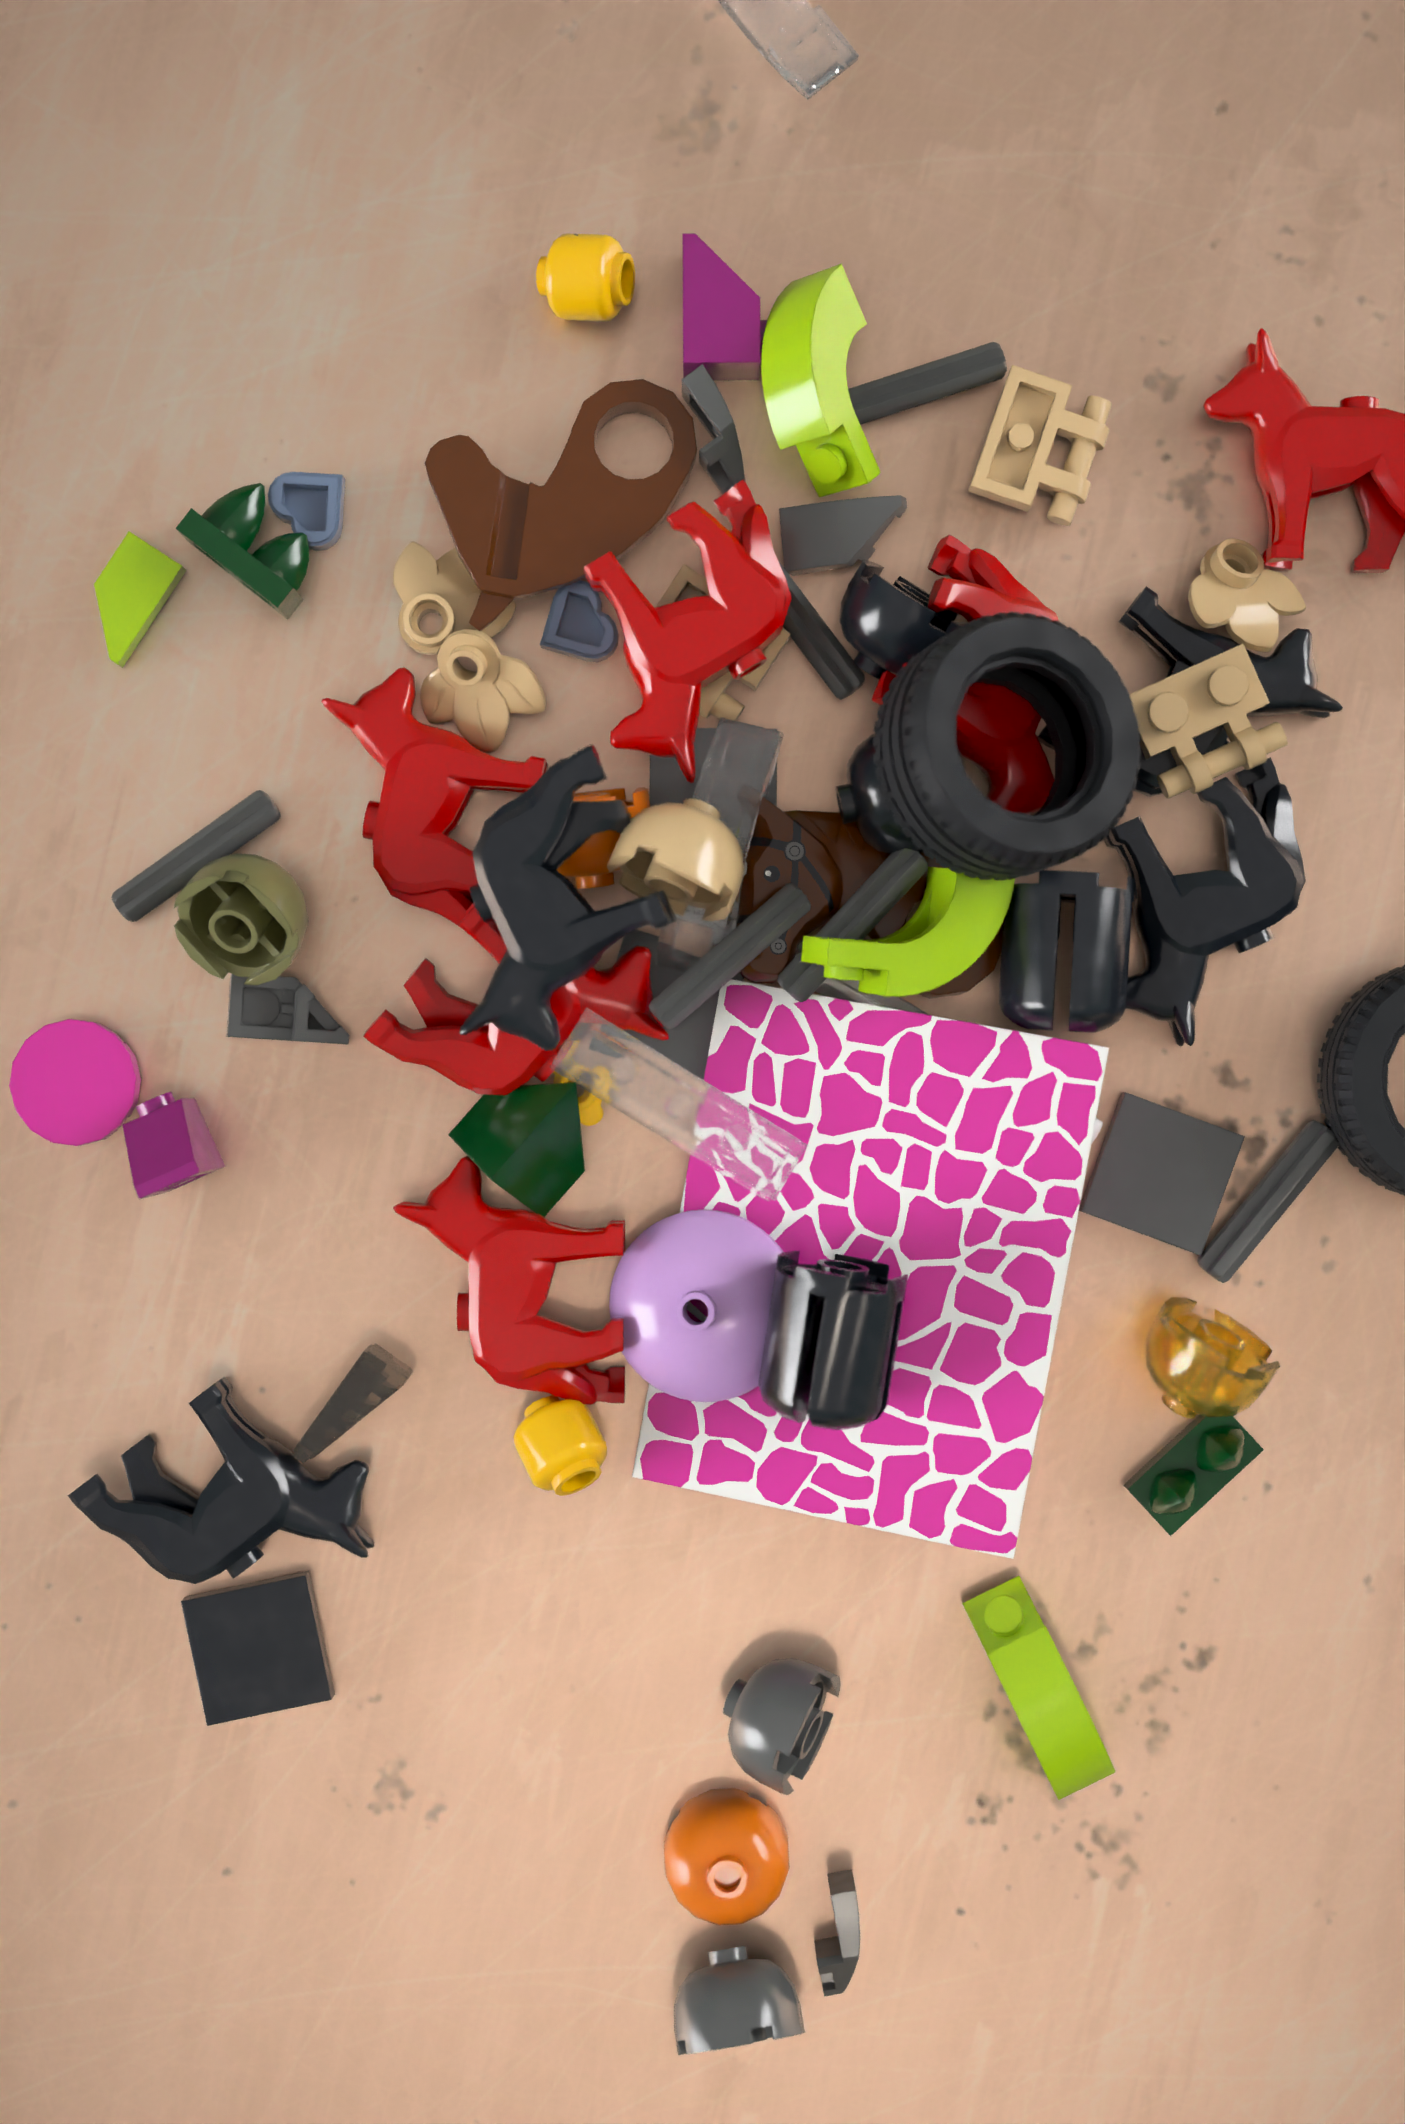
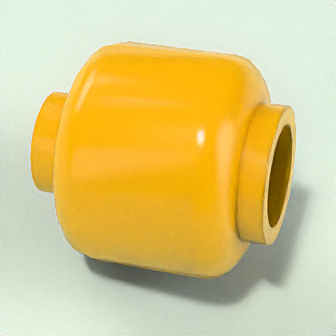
M562 234L553 241L548 255L542 256L538 261L536 270L537 289L541 296H547L550 308L559 318L576 321H611L619 314L621 307L628 306L633 298L635 289L633 258L630 253L624 252L617 239L611 236L599 234Z
M552 1395L543 1397L529 1405L524 1411L526 1418L518 1425L513 1438L515 1448L532 1483L540 1489L546 1491L554 1490L555 1494L564 1496L585 1489L595 1482L602 1473L600 1466L606 1459L607 1446L586 1404L571 1399L559 1400L557 1396Z

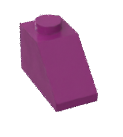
M682 233L683 378L703 364L713 380H759L763 336L767 320H760V297L695 233Z
M172 1092L159 1095L136 1106L140 1117L122 1125L133 1185L139 1199L170 1192L225 1167L195 1098H181L176 1101Z

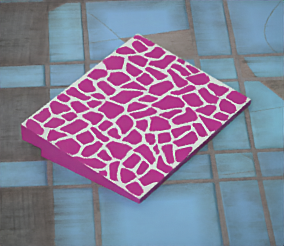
M730 979L723 985L719 991L680 1212L708 1209L724 1211L743 1217L770 1235L783 1252L800 1251L798 1264H817L818 1260H834L835 1254H841L890 1265L889 1279L908 1274L889 1402L878 1419L864 1426L831 1430L814 1427L809 1420L808 1414H806V1420L801 1423L783 1418L763 1401L759 1386L743 1395L728 1400L696 1402L666 1394L649 1383L632 1477L1014 1559L1109 1048L812 994L806 1001L799 1002L783 988ZM692 1299L687 1304V1313L692 1320L703 1322L707 1319L708 1308L703 1301Z

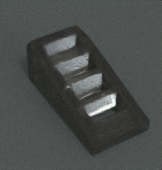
M370 1344L363 1351L293 1450L295 1453L293 1457L302 1463H305L308 1459H313L399 1390L414 1371L378 1344Z

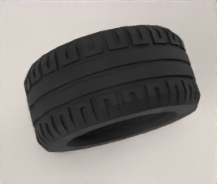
M1002 612L993 616L987 615L977 620L974 619L966 625L953 630L912 657L907 662V665L902 667L897 673V677L892 679L889 691L885 692L882 698L883 705L879 706L877 714L879 720L876 721L874 727L876 736L873 737V747L876 750V753H874V764L877 766L875 773L877 780L881 782L879 787L881 794L885 796V804L889 810H892L894 814L892 817L896 824L902 827L901 831L907 837L912 838V843L918 849H923L926 856L931 859L935 858L938 864L944 868L949 867L953 872H963L965 876L971 878L979 877L981 880H990L992 878L994 880H1011L1064 863L1082 855L1086 850L1098 845V842L1104 840L1109 831L1114 829L1119 823V818L1123 817L1126 805L1130 803L1133 797V790L1136 788L1137 783L1136 775L1140 769L1139 758H1141V751L1139 746L1140 732L1132 700L1118 672L1110 661L1103 656L1102 652L1090 640L1080 636L1071 627L1067 628L1064 623L1056 620L1052 621L1050 618L1042 615L1036 616L1034 613H1024L1022 615L1020 612H1009L1008 614ZM973 683L1006 687L1028 700L1047 725L1055 749V780L1044 806L1034 815L1009 812L985 798L965 773L956 746L957 712L967 689Z
M1404 965L1403 967L1394 968L1386 974L1377 976L1375 981H1369L1365 984L1361 991H1357L1351 996L1352 1000L1344 1004L1340 1015L1334 1018L1332 1021L1334 1025L1328 1029L1326 1034L1327 1041L1323 1043L1321 1048L1323 1055L1322 1058H1319L1318 1067H1320V1074H1317V1082L1320 1083V1089H1317L1318 1097L1322 1101V1104H1320L1321 1113L1325 1114L1326 1117L1324 1122L1335 1134V1141L1339 1142L1338 1149L1343 1155L1348 1157L1351 1165L1358 1167L1361 1174L1371 1178L1377 1185L1384 1186L1387 1190L1405 1196V1128L1398 1122L1388 1097V1064L1400 1037L1405 1034Z

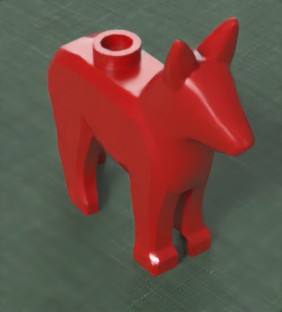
M1260 328L1257 333L1256 344L1249 343L1247 346V366L1242 368L1225 387L1207 398L1203 408L1209 418L1225 423H1240L1250 429L1254 444V470L1264 496L1269 522L1267 549L1261 554L1264 560V568L1273 571L1292 570L1293 561H1302L1304 559L1305 530L1310 500L1336 494L1352 486L1368 532L1364 551L1354 559L1353 573L1379 574L1386 572L1390 568L1392 559L1405 533V414L1386 408H1379V399L1372 396L1344 398L1340 400V407L1311 406L1297 384L1279 366L1271 340L1267 332Z
M744 479L714 500V504L720 514L729 519L732 526L731 532L695 501L688 503L667 517V521L673 530L688 534L700 548L709 596L691 597L654 608L619 564L612 551L583 568L586 579L593 591L603 592L615 609L624 635L623 652L626 664L642 697L641 707L633 714L623 718L611 731L610 744L616 749L641 751L659 758H675L686 780L690 783L694 782L696 772L694 743L700 716L701 689L730 672L734 680H738L762 666L767 661L763 650L781 634L792 599L786 577L773 550L768 519L762 506L755 503Z
M950 534L938 542L928 565V570L938 576H949L952 579L943 577L934 582L928 601V608L938 613L948 609L962 615L968 622L983 616H993L1002 612L1006 614L1009 612H1020L1022 615L1024 613H1034L1036 616L1042 615L1050 618L1052 621L1060 622L1056 613L1046 607L1033 593L1019 583L995 556L982 549L975 548L971 550ZM885 671L881 675L872 696V701L883 705L882 698L885 692L889 691V685L892 679L897 677L889 671ZM973 683L968 687L957 712L956 746L959 755L978 767L987 776L989 788L985 798L1009 812L1022 814L1037 812L1044 806L1055 780L1047 756L1035 733L1041 717L1028 700L1006 687Z
M398 668L382 684L362 694L353 705L330 698H324L321 702L331 714L353 732L366 751L385 770L380 802L369 801L363 822V838L373 840L374 869L378 872L391 896L412 906L439 914L458 926L465 918L466 910L473 903L470 887L478 884L473 851L448 836L457 827L474 791L524 793L548 770V763L545 758L531 756L525 762L496 758L472 747L465 738L451 731L417 721L412 715V707L416 696L414 675L406 668Z
M472 903L465 912V918L458 926L472 936L500 964L507 951V947L496 922L493 920L485 923L476 910L474 903ZM638 945L621 955L612 967L600 969L594 966L585 975L561 987L552 994L550 999L551 1008L558 1020L561 1038L554 1050H544L525 1038L501 1031L492 1023L467 1035H460L461 1026L478 1004L449 994L436 980L435 965L427 958L420 963L403 985L427 1027L413 1030L399 1023L397 1018L385 1009L363 1035L370 1043L403 1062L425 1065L457 1085L483 1095H508L528 1082L533 1075L541 1082L545 1081L565 1057L566 1052L560 1046L576 1028L600 1031L633 1030L662 1041L669 1039L668 1033L663 1028L664 1026L655 1018L649 1008V1004L653 1000L650 979L651 951L648 947Z
M469 1156L461 1158L451 1174L430 1192L424 1203L403 1201L393 1207L397 1214L425 1227L447 1248L469 1263V1293H458L457 1329L458 1331H469L475 1362L483 1367L496 1383L517 1389L546 1392L565 1400H576L587 1405L595 1404L597 1401L625 1403V1366H611L605 1370L591 1369L588 1366V1363L624 1351V1318H612L603 1328L583 1331L537 1314L548 1297L557 1263L595 1257L624 1256L625 1220H611L606 1227L588 1229L558 1224L549 1221L540 1214L527 1210L489 1206L482 1196L483 1179L480 1168Z

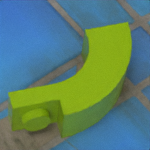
M842 263L792 281L784 288L770 311L762 344V384L768 417L780 450L796 445L819 498L868 484L881 473L855 414L848 391L846 363L849 347L856 333L867 322Z
M928 867L926 889L922 901L912 918L899 930L888 936L872 940L803 935L801 962L824 965V978L859 981L858 992L885 997H902L933 990L963 973L987 949L1003 923L1011 901L1015 879L994 880L992 878L990 880H981L979 877L971 878L965 876L963 872H953L950 868Z
M1020 1576L962 1603L1058 1800L1115 1773L1114 1766L1084 1702Z

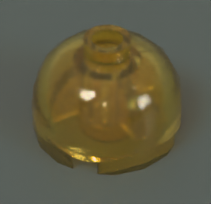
M1171 1297L1165 1301L1153 1321L1146 1338L1145 1349L1146 1366L1151 1379L1158 1389L1164 1393L1161 1397L1163 1403L1175 1413L1190 1419L1195 1418L1197 1414L1209 1418L1230 1417L1249 1408L1267 1389L1280 1368L1279 1361L1267 1363L1272 1349L1249 1328L1229 1315L1215 1309V1321L1208 1320L1192 1312L1197 1301L1188 1298Z

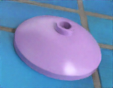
M702 1209L680 1212L656 1222L643 1231L627 1248L624 1256L621 1257L610 1290V1319L624 1318V1351L621 1352L628 1363L645 1381L655 1388L671 1396L689 1401L717 1402L743 1395L759 1386L758 1382L777 1257L783 1252L781 1247L770 1235L751 1221L719 1210ZM699 1299L706 1304L708 1316L705 1321L696 1322L688 1316L687 1304L690 1300Z

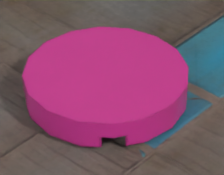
M67 1019L43 1026L24 1041L12 1062L9 1088L16 1112L31 1131L52 1143L81 1146L107 1139L119 1130L118 1128L124 1124L127 1117L131 1116L138 1104L141 1076L135 1054L127 1043L123 1042L111 1029L97 1022Z

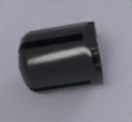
M1042 870L1039 871V883L1014 884L1009 908L1003 920L999 1004L1007 1018L1026 1029L1053 1031L1061 902L1075 903L1069 1032L1095 1033L1111 1027L1121 1019L1126 1009L1131 914L1135 889L1134 878L1128 876L1126 889L1099 886V873Z
M800 1251L782 1252L777 1257L758 1382L763 1401L783 1418L801 1423L806 1420V1414H808L809 1420L814 1427L843 1430L857 1428L878 1419L889 1402L908 1274L889 1279L890 1265L841 1254H835L834 1260H818L817 1264H798Z

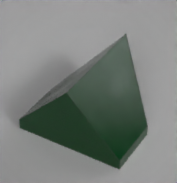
M576 1082L522 1085L508 1095H483L448 1134L491 1181L529 1209L544 1217L586 1171Z

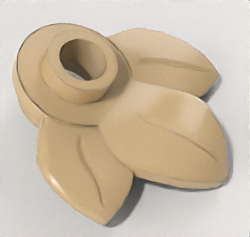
M1234 538L1226 539L1206 552L1200 563L1201 575L1194 579L1188 593L1190 610L1195 620L1202 627L1214 628L1225 625L1228 634L1240 645L1244 644L1246 648L1259 652H1270L1275 646L1279 636L1278 615H1296L1306 609L1301 594L1289 578L1282 573L1264 568V560L1260 552L1248 542Z
M414 541L410 542L400 554L393 572V584L403 602L398 617L399 631L404 641L413 650L422 654L435 655L438 654L441 644L450 634L465 629L477 630L469 621L481 592L461 562L456 548H453L436 560L422 545ZM512 601L481 632H484L491 638L499 634L508 625L515 613V601ZM428 613H436L443 620L442 627L434 634H426L420 630V621Z
M459 630L450 634L444 640L437 654L438 667L423 680L420 692L421 706L429 723L440 724L454 719L458 731L471 745L490 753L495 752L502 744L508 730L510 713L536 714L543 712L546 708L542 686L532 669L522 660L500 655L493 639L478 630ZM467 656L473 659L478 670L470 671L464 668L459 663L458 657Z

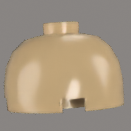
M690 798L685 799L683 804L667 802L648 807L635 815L621 833L608 862L607 869L611 873L619 867L623 871L619 884L639 898L664 890L674 914L683 916L687 906L690 905L706 909L702 920L717 921L726 919L731 911L741 886L744 862L743 852L735 835L726 824L719 820L720 812L706 802Z

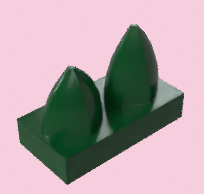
M257 483L235 489L215 501L202 516L191 508L178 524L176 530L191 545L286 619H289L303 601L297 590L301 586L308 568L307 535L303 532L288 533L265 542L252 555L247 552L259 532L264 516L265 486Z
M1215 1400L1123 1486L1160 1526L1172 1536L1264 1449L1220 1402Z

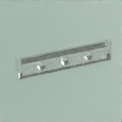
M588 1008L585 1009L550 1065V1068L571 1082H576V1085L767 1202L774 1201L807 1147L806 1143Z

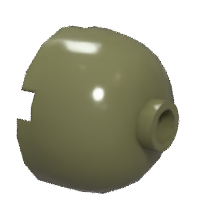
M237 853L209 861L176 897L174 908L178 906L177 911L179 915V920L174 925L176 936L189 957L208 973L224 979L228 972L239 977H248L244 982L245 985H259L277 979L290 966L298 954L308 925L304 895L293 876L276 862L254 854Z

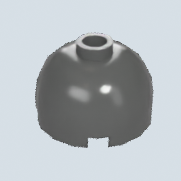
M790 1658L775 1659L761 1666L754 1672L748 1682L738 1679L726 1698L723 1714L731 1718L728 1731L732 1755L742 1770L759 1783L783 1795H790L794 1790L787 1779L790 1775H793L803 1780L818 1754L829 1729L833 1714L828 1711L823 1712L822 1707L827 1692L837 1697L839 1696L840 1676L814 1664Z
M746 1946L708 1952L710 1966L702 1967L688 1975L679 1987L674 2004V2032L678 2055L737 2047L767 2040V2038L773 2037V2040L805 2033L801 2005L795 1986L781 1967L770 1960L748 1959Z

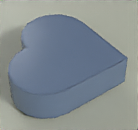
M288 472L275 478L268 491L269 505L280 520L291 524L293 533L303 532L307 535L309 549L315 551L327 550L334 546L341 537L345 496V478L343 475Z
M579 580L557 590L552 601L540 646L542 649L587 662H601L614 654L618 646L619 634L612 618L602 612V602L599 593L593 591L589 583Z

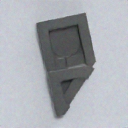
M702 364L682 379V397L713 438L711 442L699 450V463L720 492L724 494L744 479L745 481L742 453L736 427L728 406L717 385Z
M901 495L866 497L780 508L784 569L788 574L795 576L851 567L858 559L861 561L868 560L876 550L873 547L895 516L900 518L907 509L906 498Z
M230 974L226 1037L349 1045V1034L318 1002L306 985L301 984L297 978L279 976L277 979L263 984L245 985L244 982L248 977Z
M852 1869L827 1874L838 1936L814 1940L824 1997L841 1994L845 1991L859 1959L860 1921Z

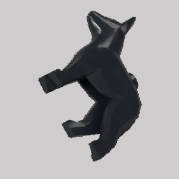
M1147 586L1135 598L1119 620V623L1139 637L1170 666L1166 678L1239 645L1230 638L1195 629L1170 616L1158 604V595ZM1294 629L1279 642L1274 652L1268 657L1256 655L1246 649L1270 702L1266 706L1246 714L1247 716H1274L1300 713L1307 716L1327 718L1330 716V712L1342 710L1343 707L1339 702L1317 689L1318 676L1312 655V634L1309 629ZM1045 725L1037 737L1042 744L1055 751L1047 725ZM1223 725L1193 738L1198 751L1202 755L1230 743L1226 740L1228 736ZM1140 747V769L1136 775L1137 783L1133 791L1149 797L1163 794L1158 784L1157 775L1177 767L1173 755L1169 749L1146 759Z
M589 745L570 757L556 762L549 767L529 790L500 807L484 822L479 840L472 852L478 884L470 887V894L482 920L485 923L495 920L507 951L493 974L482 1002L461 1026L460 1035H467L492 1023L501 1031L525 1038L544 1050H554L561 1038L558 1020L551 1008L550 999L552 994L561 987L585 975L600 961L603 953L625 935L648 925L658 929L677 921L664 890L595 911L572 882L557 871L593 834L607 830L622 833L632 819L624 800L573 802L575 792L585 784L595 785L607 779L595 745Z
M1271 757L1261 765L1249 770L1244 769L1235 774L1239 785L1248 792L1250 802L1227 777L1214 782L1212 787L1197 793L1200 801L1213 806L1223 821L1228 871L1210 870L1173 875L1154 845L1140 816L1116 826L1109 831V834L1104 839L1106 846L1117 850L1125 863L1129 877L1135 879L1133 916L1135 928L1142 942L1146 957L1144 970L1128 977L1126 1009L1136 1010L1155 1020L1168 1021L1174 1039L1179 1046H1183L1184 1043L1192 1046L1195 1041L1194 1010L1204 982L1209 954L1233 943L1238 953H1242L1272 940L1274 936L1270 926L1275 925L1297 908L1301 890L1306 882L1303 859L1294 831L1292 799L1287 787L1279 782Z
M225 1376L189 1402V1405L210 1433L225 1460L224 1464L202 1491L200 1497L162 1473L155 1459L157 1443L150 1434L121 1455L133 1500H118L107 1490L106 1484L98 1474L68 1495L74 1505L95 1525L129 1544L153 1569L168 1579L192 1584L204 1582L222 1573L224 1570H227L234 1579L264 1555L258 1545L277 1530L306 1538L335 1542L361 1558L368 1557L366 1548L374 1547L373 1539L358 1524L362 1514L363 1489L369 1472L368 1464L355 1460L338 1467L325 1478L316 1477L299 1462L291 1450L277 1440H272L263 1434L243 1416L231 1398L232 1385Z

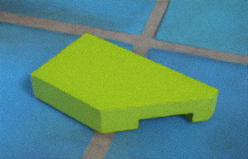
M130 531L94 583L109 659L122 668L187 571L182 565Z

